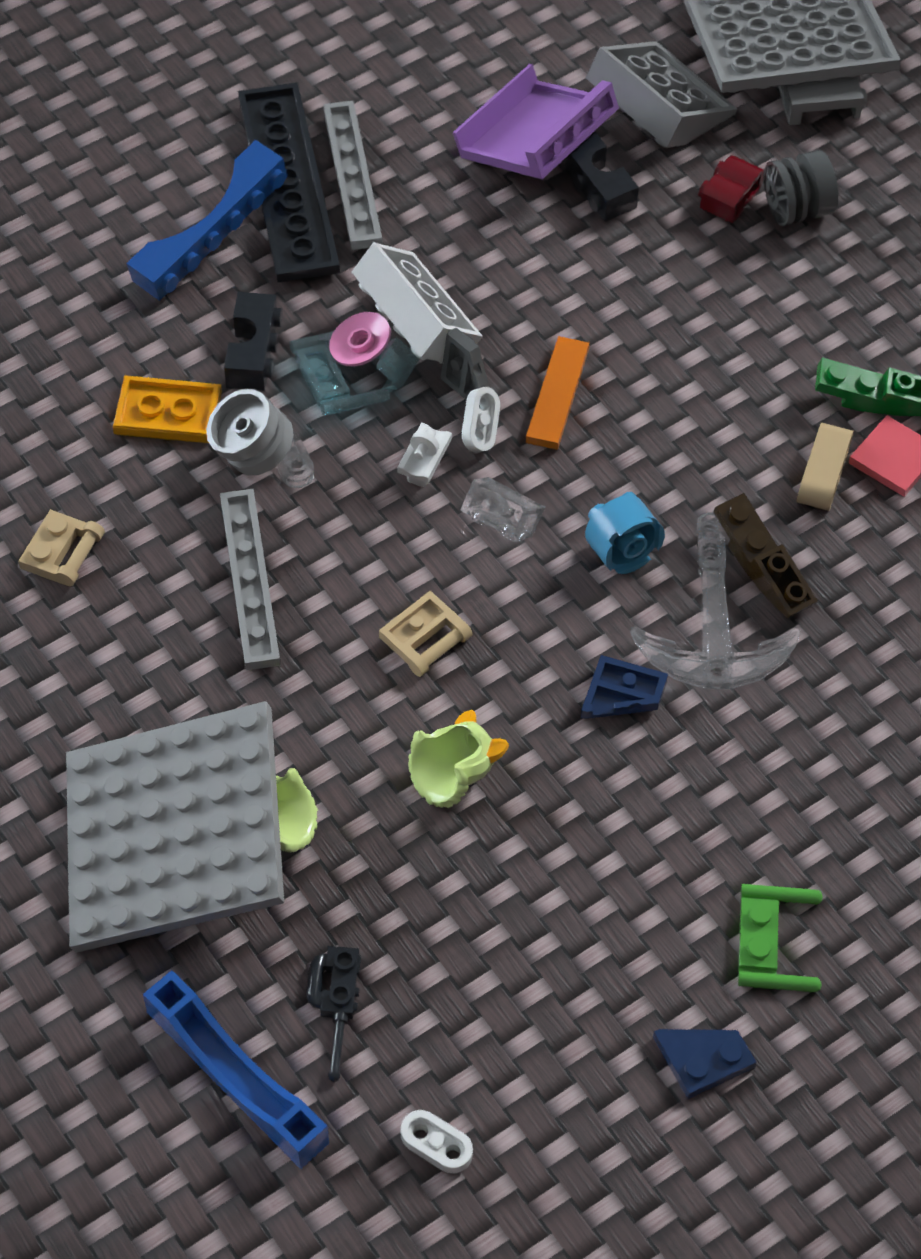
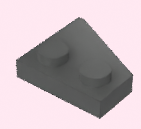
M454 328L446 335L440 379L467 400L468 394L472 390L489 387L479 346L471 337L466 336L458 328Z

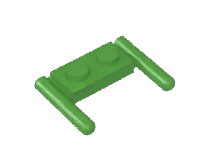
M752 884L741 885L738 986L818 992L821 989V980L817 977L777 974L779 902L820 904L823 899L820 890Z

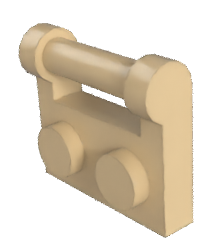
M50 509L19 559L20 569L66 586H73L78 578L77 571L94 543L101 540L105 530L96 522H84ZM76 537H82L66 565L59 566Z
M431 591L379 630V638L408 664L412 672L419 677L429 671V665L458 642H465L473 635L468 624ZM447 625L451 629L449 633L421 655L415 651L416 648Z

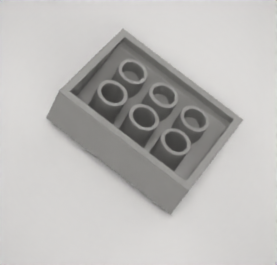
M656 41L600 47L586 76V79L595 87L602 80L612 82L619 106L618 110L627 113L635 120V124L638 127L647 130L655 137V141L659 145L666 148L688 144L733 116L737 111L735 106Z

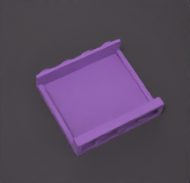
M529 64L453 132V136L460 156L463 159L543 179L617 111L619 106L612 82L602 80L590 92L538 81L533 64Z

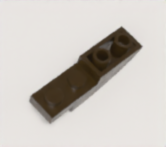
M745 493L715 507L713 513L730 539L728 547L757 588L781 613L789 618L817 604V598L783 544L777 546Z

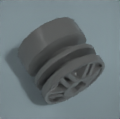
M823 150L798 154L795 161L791 157L782 158L781 161L773 160L767 162L764 169L766 199L775 221L780 226L790 225L793 221L802 222L807 215L810 218H818L835 213L839 201L837 179L832 163Z

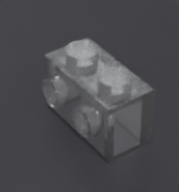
M489 477L472 481L460 511L472 516L471 519L483 526H491L500 531L503 537L518 542L533 536L545 506Z

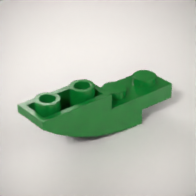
M823 357L818 363L815 391L842 398L841 407L893 416H921V376L888 367L885 374H880Z

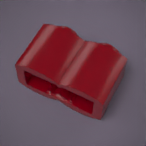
M730 155L725 161H720L715 168L713 177L710 180H705L700 187L698 196L701 198L700 208L731 223L735 222L746 205L761 188L764 169L734 155Z

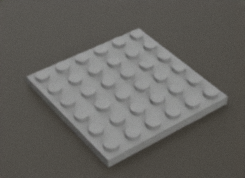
M683 0L721 93H734L740 90L755 88L765 89L770 86L786 84L796 85L802 82L826 81L833 78L856 77L872 73L883 74L888 71L900 70L901 59L871 0Z
M266 701L66 752L69 945L76 953L284 903L272 708Z

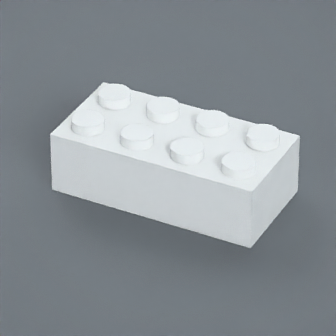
M373 242L352 270L353 275L360 282L358 284L360 289L374 299L377 303L375 305L377 310L391 320L394 324V331L408 341L411 345V352L419 359H430L443 363L446 335L454 328H458L466 336L471 337L476 344L482 339V334L413 252Z

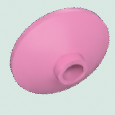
M363 312L355 314L344 320L333 332L329 343L330 353L338 363L344 366L366 364L377 358L387 347L391 337L390 325L378 313Z

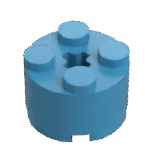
M626 492L606 504H597L588 513L590 520L585 530L586 541L609 570L615 569L619 574L633 572L651 560L648 555L654 548L659 551L665 539L664 528L633 492Z

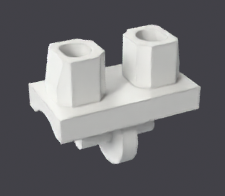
M421 422L397 467L398 473L407 476L409 483L425 487L431 480L452 440V433L437 431Z

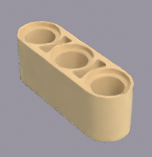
M821 422L797 497L798 503L830 511L854 431Z

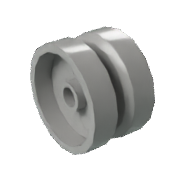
M240 389L226 396L211 413L206 428L207 440L212 448L222 457L226 458L237 471L246 475H261L277 466L290 450L294 436L292 423L286 415L275 407L263 393L254 389Z

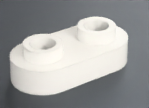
M490 387L472 390L466 400L462 440L465 447L473 453L490 450L496 440L500 400L497 393Z
M425 1110L413 1111L403 1119L401 1139L409 1150L447 1173L462 1172L470 1165L473 1147L470 1139L464 1133ZM417 1130H424L427 1136L423 1139H418L413 1134ZM455 1150L459 1152L460 1156L457 1159H449L446 1153Z

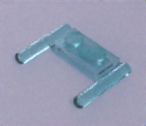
M333 332L290 341V350L292 354H295V360L318 407L320 406L323 416L389 400L390 393L385 388L350 396V389L328 348Z

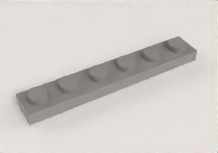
M354 101L323 104L351 250L370 248L373 242L382 244V235Z
M254 489L220 493L246 670L281 666Z

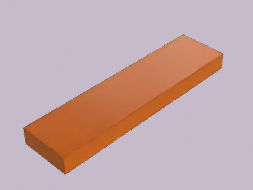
M558 336L528 428L526 443L558 450L587 358L589 342Z

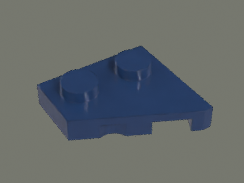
M601 655L581 710V718L589 719L658 710L668 680V674Z
M658 1029L653 1034V1039L687 1099L754 1069L757 1063L738 1030Z

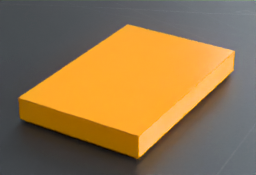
M124 375L113 423V433L115 435L209 443L206 428L211 413L217 404L220 403L222 394L221 384Z

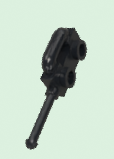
M328 946L327 953L315 956L309 966L306 998L311 1006L320 1009L321 1017H333L332 1022L335 1024L330 1072L328 1073V1078L332 1082H337L341 1076L339 1070L344 1025L348 1023V1019H353L354 1012L358 1010V1003H355V997H359L360 988L356 987L361 965L360 948ZM326 970V972L332 973L330 991L323 990L321 992L323 972Z

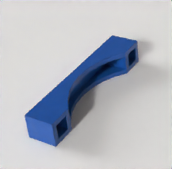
M255 140L234 160V171L229 188L222 200L209 215L180 234L148 242L126 263L132 281L159 301L167 293L172 292L189 272L194 271L204 257L211 251L216 250L221 241L232 230L239 228L243 220L253 210L258 209L262 205L266 197L283 185L287 178L283 158Z
M173 970L143 994L147 1013L300 1169L329 1144L328 1126L300 1098L276 1083L244 1053L212 1016L198 995Z

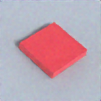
M886 415L850 456L849 464L905 497L921 478V435Z

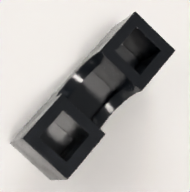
M594 131L558 165L562 171H566L570 175L575 188L579 192H583L588 199L591 209L594 212H598L606 222L637 208L639 186L624 167L613 171L600 170L605 168L607 146Z
M237 292L233 314L235 337L251 340L244 343L228 342L224 364L226 388L265 391L267 378H273L274 359L270 358L271 352L277 353L278 333H275V328H281L282 308H277L276 295Z

